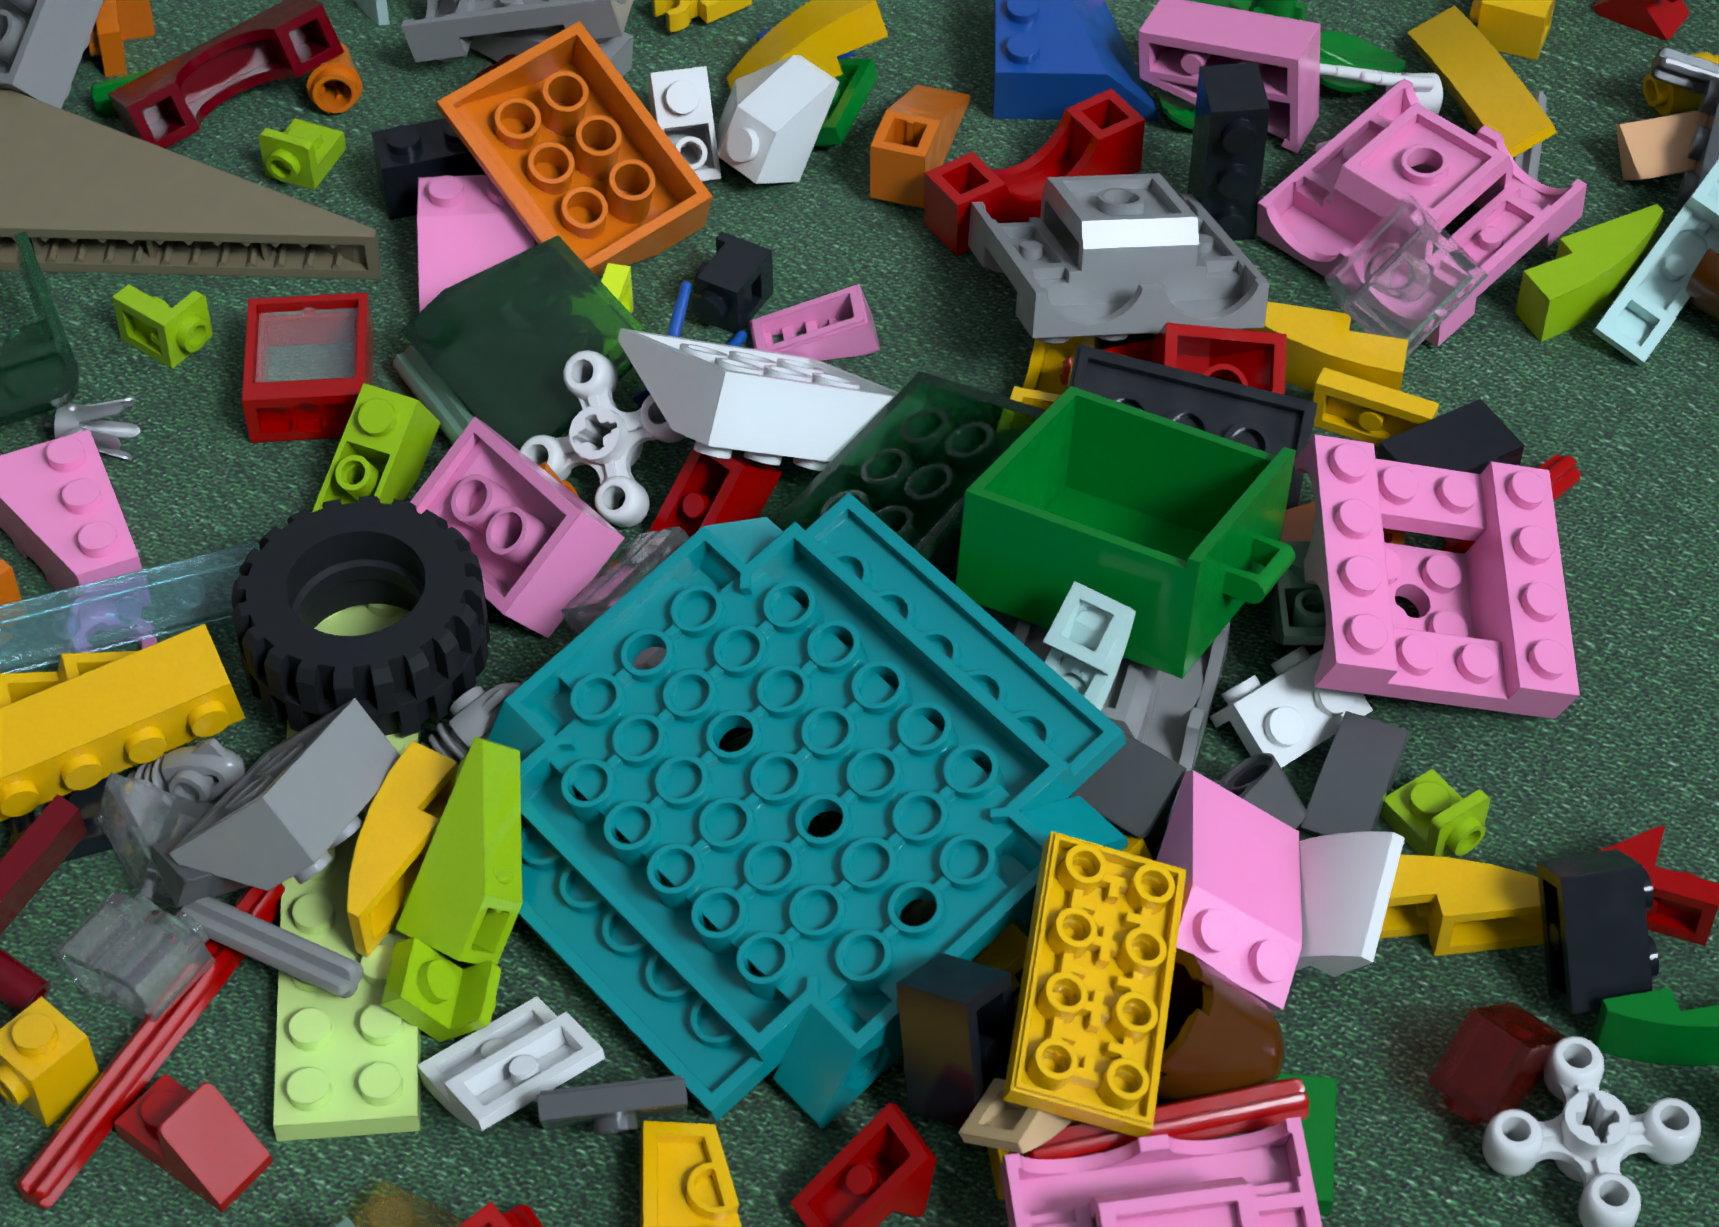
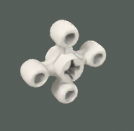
M591 350L579 351L569 358L563 370V378L568 390L578 397L582 405V410L572 420L569 435L560 438L548 435L533 436L526 440L520 451L537 465L544 463L545 458L548 456L546 463L561 481L566 480L571 474L572 469L576 466H592L600 478V486L595 494V507L599 515L612 525L623 528L633 527L643 521L650 507L649 496L645 488L634 479L631 473V466L639 459L643 443L649 440H660L667 443L679 442L686 438V436L673 431L667 421L664 422L665 418L651 395L646 398L639 410L634 412L620 411L612 398V393L616 389L618 382V373L614 364L598 352ZM593 372L591 379L588 381L589 375ZM625 496L624 504L619 508L620 500Z
M1571 1036L1563 1038L1552 1046L1544 1066L1545 1084L1556 1098L1563 1101L1562 1113L1555 1119L1541 1122L1522 1110L1508 1109L1500 1111L1491 1118L1485 1130L1483 1156L1487 1164L1494 1171L1504 1176L1514 1177L1526 1174L1539 1161L1554 1159L1558 1169L1568 1178L1584 1183V1190L1578 1206L1579 1220L1583 1227H1634L1641 1209V1197L1636 1185L1627 1177L1621 1175V1161L1631 1154L1641 1152L1660 1164L1675 1165L1683 1163L1693 1154L1700 1138V1118L1691 1105L1678 1098L1657 1100L1645 1113L1629 1115L1625 1105L1618 1098L1607 1092L1599 1091V1085L1604 1073V1058L1600 1049L1590 1040L1583 1037Z

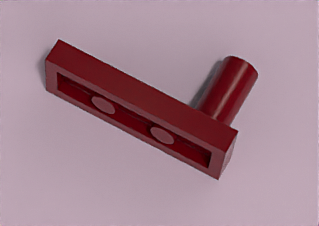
M59 794L53 798L0 861V935L87 833L79 808ZM0 948V1000L20 1014L41 996L45 999L49 993L51 983Z

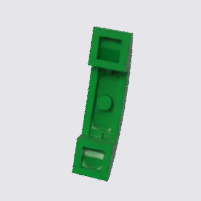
M1671 988L1606 998L1602 1001L1591 1039L1601 1052L1639 1062L1672 1066L1719 1065V1004L1680 1011Z

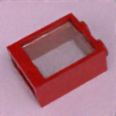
M367 292L248 299L242 405L250 443L342 438L363 383L373 386L374 330Z

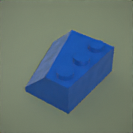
M994 0L993 119L1061 120L1065 109L1112 88L1145 121L1159 120V112L1144 81L1140 79L1139 71L1105 0Z

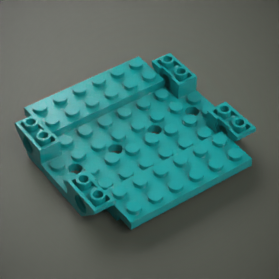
M849 492L806 530L797 522H794L783 532L767 517L703 526L504 700L487 739L520 751L522 906L518 916L672 1076L681 1075V1078H685L688 1093L716 1122L779 1065L773 1077L775 1083L823 1130L903 1055L900 1016L897 1008L896 983L940 953L971 961L1011 923L1029 937L1043 843L1051 831L1120 851L1128 845L1127 838L1079 795L1068 798L1126 744L1124 731ZM650 647L666 649L664 659L656 667L648 670L634 667L636 657L643 650ZM739 727L748 728L753 731L750 742L741 750L726 752L719 749L720 740L728 731ZM833 811L843 816L841 826L832 835L815 837L807 833L811 820L822 812ZM915 899H929L937 904L934 916L923 925L908 926L900 921L902 909L906 904Z

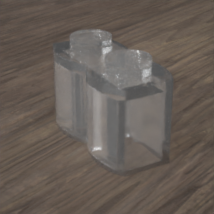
M120 893L110 894L53 951L76 985L104 1002L117 1003L135 1016L149 1022H158L216 962L205 946L209 937L195 919L182 911H178L174 916L161 911L155 903L141 894H137L134 898Z

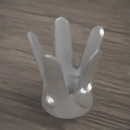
M125 398L91 405L61 402L56 410L54 422H46L44 424L46 428H54L55 439L90 429L98 452L132 461V456L125 451L118 450L121 448V442L118 438H135L141 433L140 427L136 424L101 419L120 414L123 408L134 405L136 398Z

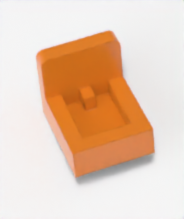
M150 0L103 1L91 32L89 49L91 56H102L105 77L127 75L123 40L155 35Z

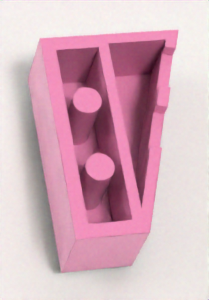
M1159 0L1138 31L1140 79L1196 105L1199 66L1257 62L1270 107L1267 131L1284 139L1282 147L1298 154L1319 118L1320 23L1187 0Z
M90 429L0 455V527L12 539L15 549L24 558L30 557L44 571L46 580L71 606L79 600H101L119 605L132 612L151 607L138 552Z

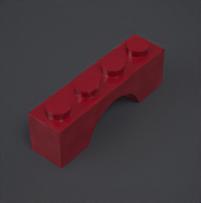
M284 0L108 93V96L128 135L162 148H167L199 131L204 118L214 108L236 94L269 81L298 78L345 52L322 3L317 0Z

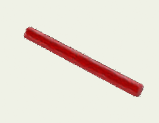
M281 883L266 891L249 886L233 907L272 923L281 911V896L285 892V887ZM207 938L19 1177L16 1187L24 1200L44 1210L53 1206L115 1126L114 1122L132 1104L246 956L245 954Z

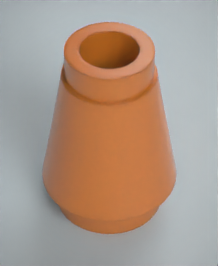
M341 43V46L345 53L311 70L307 81V92L310 99L320 109L329 113L347 111L359 100L362 93V81L352 61L349 49L343 43Z

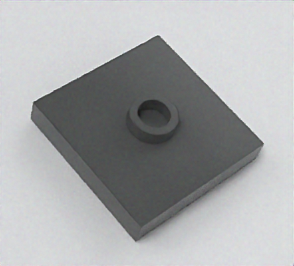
M681 1075L540 1091L541 1095H537L539 1121L544 1130L593 1124L595 1135L634 1131L638 1129L637 1119L687 1113L688 1106L685 1078H681Z

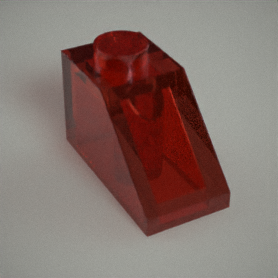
M1514 1002L1470 1009L1428 1082L1446 1094L1443 1099L1444 1104L1459 1116L1474 1123H1481L1483 1119L1490 1122L1491 1118L1500 1111L1517 1109L1544 1077L1545 1062L1554 1044L1567 1037Z

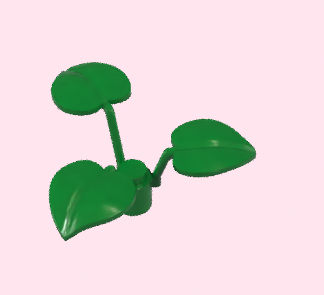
M1189 0L1305 21L1304 16L1307 7L1305 3L1298 2L1297 0ZM1320 32V63L1341 65L1390 73H1400L1405 67V60L1360 38L1341 32ZM1320 74V84L1337 91L1357 93L1379 86L1373 83ZM1159 88L1157 99L1161 112L1165 113L1174 122L1193 130L1196 105Z

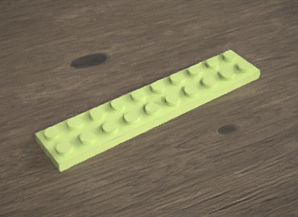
M387 604L357 605L332 614L320 622L314 629L341 636L365 635L392 626L404 618L410 611ZM287 720L288 739L298 732L290 729L289 721ZM421 730L404 738L401 737L400 732L385 737L401 756L412 741L421 743ZM367 812L357 815L363 823ZM362 825L345 841L333 848L327 849L333 858L315 876L301 884L294 877L282 882L285 892L281 896L280 928L359 962L364 972L354 995L350 998H343L278 970L273 1128L277 1142L421 1131V1077L417 1067L421 1063V1030L381 1005L394 945L412 937L396 930V923L367 958L356 952L347 914L349 874Z

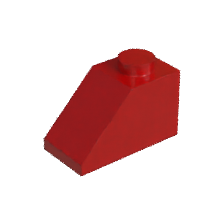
M693 446L642 544L666 559L703 526L759 518L782 473L769 464L744 457L745 451L733 450L731 459H722L696 452Z

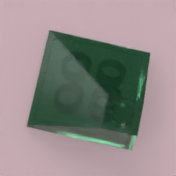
M557 235L444 289L401 330V333L480 420L520 450L526 440L533 436L548 435L559 438L570 428L572 420L582 410L578 397L568 390L563 378L565 364L572 355L585 350H591L604 355L614 364L619 381L634 367L618 342L620 328L643 332L648 331L565 241ZM593 372L589 375L588 381L591 379Z

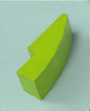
M1658 204L1560 238L1555 260L1523 271L1515 314L1540 342H1543L1573 329L1601 312L1616 299L1655 245L1664 210Z

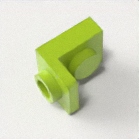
M294 118L284 132L264 128L258 136L265 176L312 190L318 187L347 149L344 132Z
M130 284L112 296L121 340L171 369L193 352L201 349L206 341L212 337L213 332L206 296L197 291L190 293L172 308L161 298L151 297Z
M1430 769L1387 795L1379 816L1400 836L1404 837V840L1419 855L1450 857L1455 853L1457 856H1462L1474 849L1484 837L1486 832L1485 822L1491 799L1481 789L1463 799L1438 773Z
M412 937L394 945L381 1005L412 1025L417 1026L418 1029L438 1042H443L486 1028L490 1024L496 1007V994L501 967L488 960L462 969L416 937Z

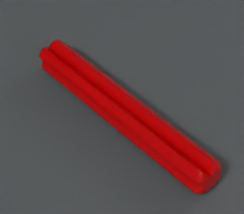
M1291 1077L1157 1105L1155 1108L1153 1130L1147 1136L1168 1134L1169 1137L1179 1140H1210L1271 1127L1284 1121L1286 1118L1300 1117L1301 1120H1304L1308 1117L1309 1099L1302 1080ZM1084 1122L1070 1123L1044 1144L1024 1153L1023 1157L1032 1159H1066L1088 1156L1125 1146L1137 1140L1138 1137Z

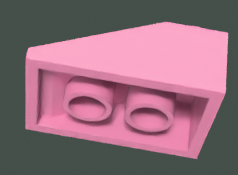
M487 175L419 178L417 233L421 349L539 344V244Z
M475 416L410 501V503L416 506L418 513L422 514L426 509L446 520L448 528L453 527L457 529L470 543L471 552L478 557L482 570L485 598L503 615L547 638L555 631L625 538L588 504Z
M1196 771L1185 772L1156 860L1187 870L1177 948L1192 953L1262 1001L1272 1012L1283 1010L1303 946L1299 831Z

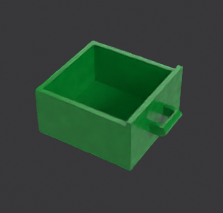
M1070 386L965 491L956 586L980 605L1049 630L1074 581L1136 611L1123 655L1124 658L1183 679L1245 602L1251 604L1260 603L1295 561L1293 548L1281 542L1296 450L1283 447L1277 455Z

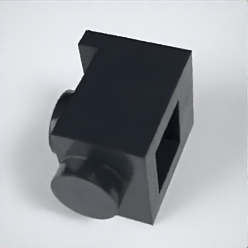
M721 231L716 237V254L710 261H705L701 264L694 278L693 290L697 296L692 301L691 307L695 316L707 325L715 326L734 334L744 330L749 321L753 319L773 294L772 250Z

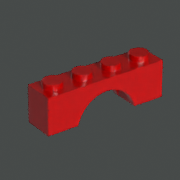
M1111 88L1065 109L1057 129L1046 144L1034 155L1018 165L1006 169H990L972 151L925 173L924 225L957 257L971 250L968 246L971 202H983L987 213L997 223L1028 222L1031 217H1040L1042 193L1047 177L1135 174L1141 171L1145 119Z

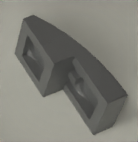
M1346 711L1311 796L1306 817L1301 825L1302 831L1317 837L1337 833L1374 831L1386 794L1389 795L1410 731Z

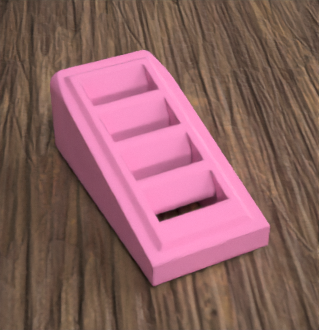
M860 284L749 321L754 349L809 357L819 361L856 357L880 351L874 319ZM798 332H806V333L801 334V335H798V336H797V334H796V333H798ZM783 334V341L773 342L772 335Z

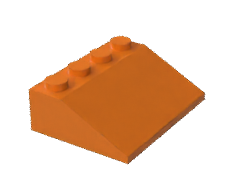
M580 21L436 102L437 109L569 286L604 274L608 263L627 266L656 256L705 227L713 198L712 194Z

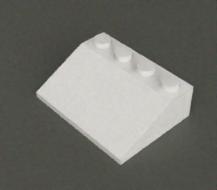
M620 328L618 342L670 428L679 434L695 440L694 450L696 452L712 457L731 459L733 450L745 451L744 457L770 465H780L782 456L794 457L793 463L798 466L825 472L829 471L831 462L840 463V469L843 471L871 478L876 477L878 468L903 472L920 400L809 357Z

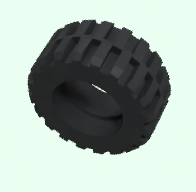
M359 496V502L342 504L340 498L323 502V509L309 513L307 509L291 515L287 520L288 525L280 529L275 526L259 541L260 551L255 549L250 551L239 568L240 575L233 583L231 595L233 606L231 614L247 683L253 695L262 700L263 709L278 721L284 723L288 720L290 729L299 732L353 698H356L385 736L400 732L402 738L418 733L421 730V723L429 719L436 723L450 713L449 709L453 704L452 701L454 699L457 700L465 692L475 687L477 684L476 676L485 669L489 656L488 642L490 641V631L482 570L478 557L471 552L470 543L457 529L453 527L448 528L446 520L427 509L420 514L417 512L416 506L410 502L394 499L392 504L380 503V499L377 496ZM387 604L410 611L404 618L392 626L365 635L341 636L314 629L320 622L332 614L357 605Z

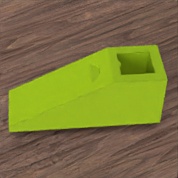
M363 383L312 512L323 509V502L340 498L342 504L359 502V496H377L380 499V503L392 504L394 499L403 501L420 476L441 422L418 399Z
M475 736L468 753L459 764L456 775L457 781L442 817L433 829L430 846L416 880L407 890L404 898V909L395 929L410 937H416L426 945L458 961L479 964L490 960L498 965L522 906L520 751L513 747Z

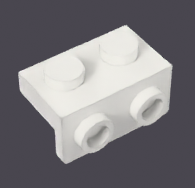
M1302 645L1272 663L1271 666L1277 675L1262 685L1256 675H1253L1221 694L1227 706L1212 714L1209 718L1215 728L1230 721L1250 756L1271 753L1282 768L1335 735L1346 711L1365 716L1373 711L1362 693L1316 688L1314 685V674L1318 669L1323 649L1310 655L1305 645Z

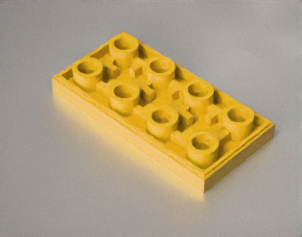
M1050 832L1043 843L1004 1088V1101L1138 1138L1146 1137L1153 1130L1186 869L1057 832Z

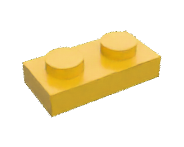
M1324 367L1315 383L1313 402L1318 404L1313 426L1358 441L1374 443V446L1379 447L1381 441L1437 418L1439 403Z

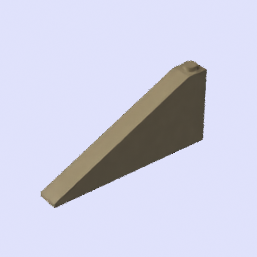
M0 90V270L381 280L382 265L376 229L16 91Z

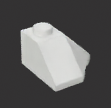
M793 55L736 79L716 129L718 157L756 184L799 182L840 82L801 55Z

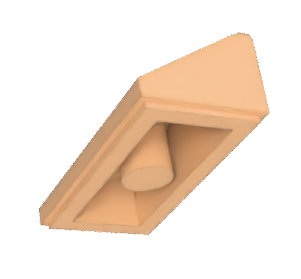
M1697 110L1616 124L1623 180H1642L1693 171L1696 160L1687 158L1689 146L1698 125L1705 127L1708 114Z

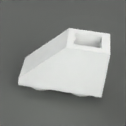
M707 67L650 73L647 78V87L652 117L702 182L721 179Z

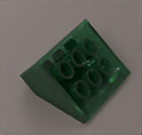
M919 371L772 522L783 532L794 522H797L806 530L849 492L926 560H929L962 525L965 491L1046 410Z

